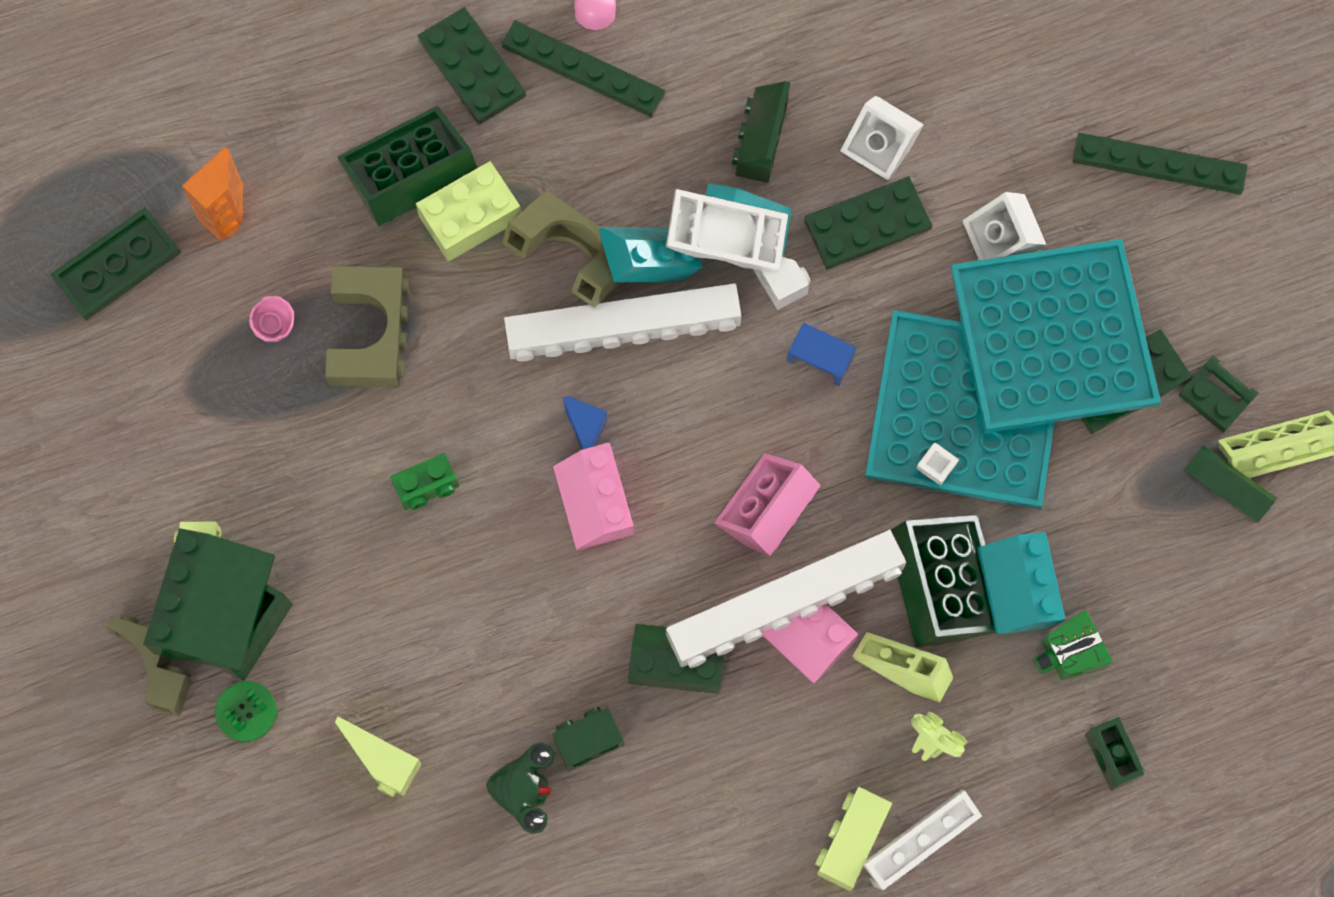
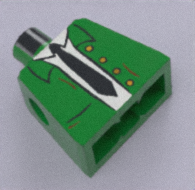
M1087 610L1082 611L1046 636L1042 642L1046 652L1033 658L1040 674L1055 668L1061 680L1103 670L1113 662Z

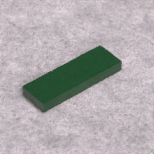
M1205 446L1201 447L1184 470L1258 523L1277 499L1273 494Z

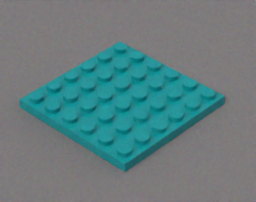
M1123 239L951 265L952 281L985 433L1160 405V395Z
M893 310L864 478L1041 510L1055 422L985 433L962 323ZM934 443L959 459L957 465L941 486L916 469L919 462Z

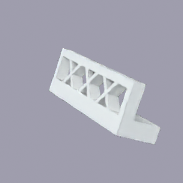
M960 790L862 863L871 875L869 880L874 887L881 890L886 889L982 817L965 790Z

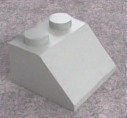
M875 96L863 106L840 151L886 180H889L912 148L924 124Z
M1005 192L962 220L979 260L1036 252L1046 245L1025 194Z

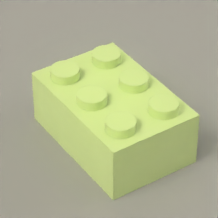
M491 161L416 203L419 218L448 262L505 230L508 222L521 212L519 203Z

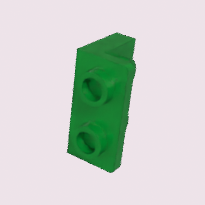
M445 453L390 476L404 510L410 508L411 510L420 509L428 504V500L437 496L439 498L448 497L459 487L458 479Z

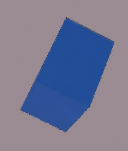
M570 396L564 397V409L581 450L596 446L607 422V411Z

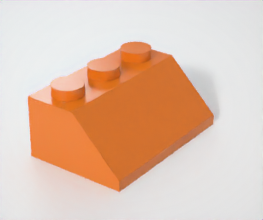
M224 147L182 185L197 219L221 242L227 237L235 235L243 223L244 185L231 153Z

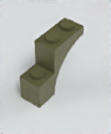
M121 615L120 619L110 616L106 628L113 635L119 636L133 644L145 663L148 687L144 702L150 708L180 716L191 680L184 675L185 671L167 665L165 670L164 667L168 657L155 655L143 645L148 626L138 624V619L127 615Z

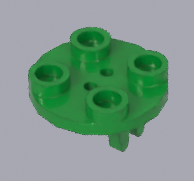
M252 681L237 682L226 688L218 698L215 708L216 722L221 731L232 740L241 743L256 741L266 735L273 727L278 716L276 701L271 692L260 683ZM245 705V708L240 709V706ZM248 714H253L252 718H248Z

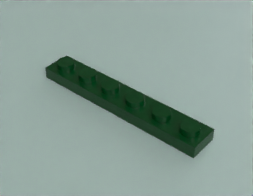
M516 20L502 41V48L651 118L665 95L664 89Z
M1079 132L1076 137L1072 163L1239 195L1244 191L1247 164Z

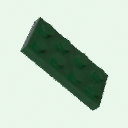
M465 7L417 35L419 42L478 125L526 97L524 88Z
M910 176L804 216L806 227L826 270L929 231L933 226Z
M144 207L50 275L85 321H87L181 252L147 208Z
M1162 329L1146 337L1160 397L1192 379V375ZM1136 410L1081 419L1092 435Z

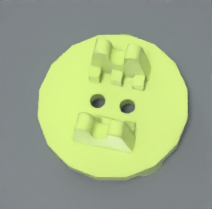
M928 712L926 716L915 714L911 719L912 726L919 733L912 752L918 753L923 749V761L931 757L937 758L943 752L954 757H960L965 751L964 746L967 740L958 732H950L943 727V720L932 712Z

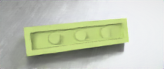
M1328 410L1218 440V448L1228 459L1230 465L1249 478L1333 456L1334 416ZM1324 422H1326V423L1328 424V425H1325V426H1322V427H1321V426H1316L1317 424L1324 423ZM1297 431V432H1300V433L1290 434V433H1287V432ZM1265 438H1267V439H1273V440L1266 441V442H1265V441H1260L1261 439H1265ZM1235 446H1242V447H1244V448H1240V449H1237V450H1232V449H1231V447H1235Z

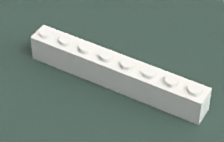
M735 283L599 303L595 308L591 305L509 316L504 317L510 359L529 361L534 356L546 355L547 357H557L567 351L585 353L594 347L601 346L606 349L619 347L621 343L644 344L649 342L650 339L655 338L672 340L682 334L690 333L692 336H700L706 334L709 330L719 329L721 332L734 330L737 326H741L742 315Z
M888 530L666 628V636L681 668L689 665V668H694L706 662L705 657L717 652V655L720 656L732 651L735 648L734 644L743 640L746 643L753 642L763 636V631L772 627L774 631L780 630L791 623L790 619L800 615L802 619L817 613L819 611L818 607L829 603L830 606L837 605L846 599L845 595L857 591L858 594H861L873 588V583L884 578L885 582L899 577L902 574L901 570L904 569L906 561L891 530Z

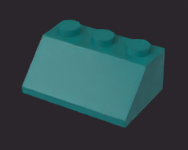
M601 227L598 229L614 282H684L701 269L702 264L698 257L683 254L666 247L669 228Z
M1046 532L1016 535L977 548L996 635L1050 629L1065 620Z

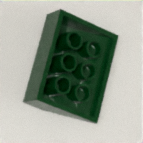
M438 106L337 157L378 227L417 208V202L478 168L470 147Z
M978 515L908 520L891 529L906 561L898 581L915 647L941 645L996 633L977 549L985 545Z
M179 528L143 645L155 655L241 672L275 555L211 534Z

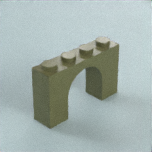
M545 191L508 222L501 243L524 259L541 244L552 240L572 243L587 254L590 262L578 272L571 292L595 308L622 283L613 281L598 230L601 227L549 191Z
M332 266L331 296L334 303L372 305L386 315L388 322L384 335L370 347L363 349H327L325 378L329 386L399 387V379L405 377V360H401V350H406L407 334L402 332L403 322H408V305H404V295H409L410 279L405 278L402 267Z

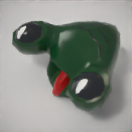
M542 742L531 745L521 757L506 764L492 774L486 783L487 791L502 808L512 814L522 829L530 834L541 833L548 825L547 814L541 808L535 807L544 804L551 790L548 787L546 777L539 774L537 769H545L551 765L555 754L550 745Z

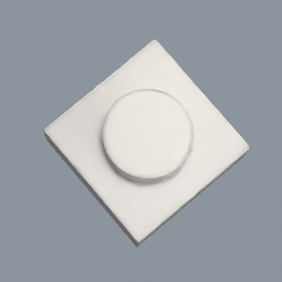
M934 443L919 462L916 469L941 486L957 465L959 459Z

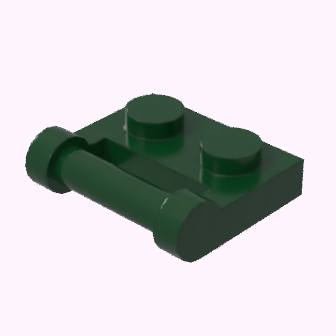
M1213 355L1180 391L1178 396L1224 433L1259 393L1254 388L1249 389L1222 367L1219 364L1220 360ZM1210 372L1242 398L1239 403L1234 401L1207 378Z

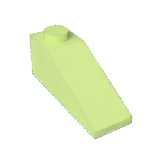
M866 632L853 654L854 660L913 694L939 703L953 680L946 658Z
M337 717L335 723L374 780L379 784L377 789L391 797H394L396 793L404 797L421 766L419 759Z

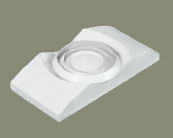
M676 189L666 247L693 257L721 260L742 268L778 272L780 270L788 214Z

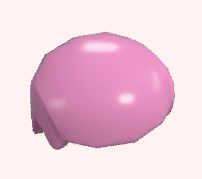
M575 0V18L586 29L600 30L607 28L615 20L616 1Z
M279 296L263 297L251 310L250 327L259 339L265 342H279L286 338L293 329L294 311L289 302Z

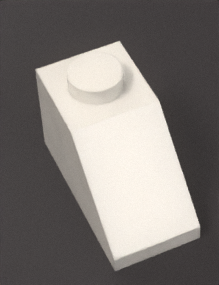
M781 257L780 270L778 272L753 269L777 310L808 295L809 283L811 282L810 277L803 267L799 268L795 260Z

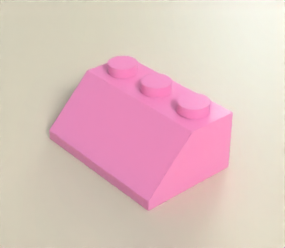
M610 442L580 450L553 466L576 551L634 535V525Z
M764 453L714 524L751 550L771 556L790 528L796 523L797 518L807 504L813 499L821 485L802 464Z
M827 604L818 607L819 611L812 616L802 619L800 615L790 619L791 623L780 630L774 631L772 627L762 632L763 637L813 684L856 642L858 633Z

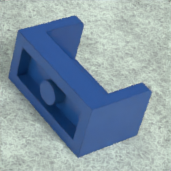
M803 323L788 351L787 361L793 363L794 359L797 358L835 376L834 384L840 386L855 356L856 347Z

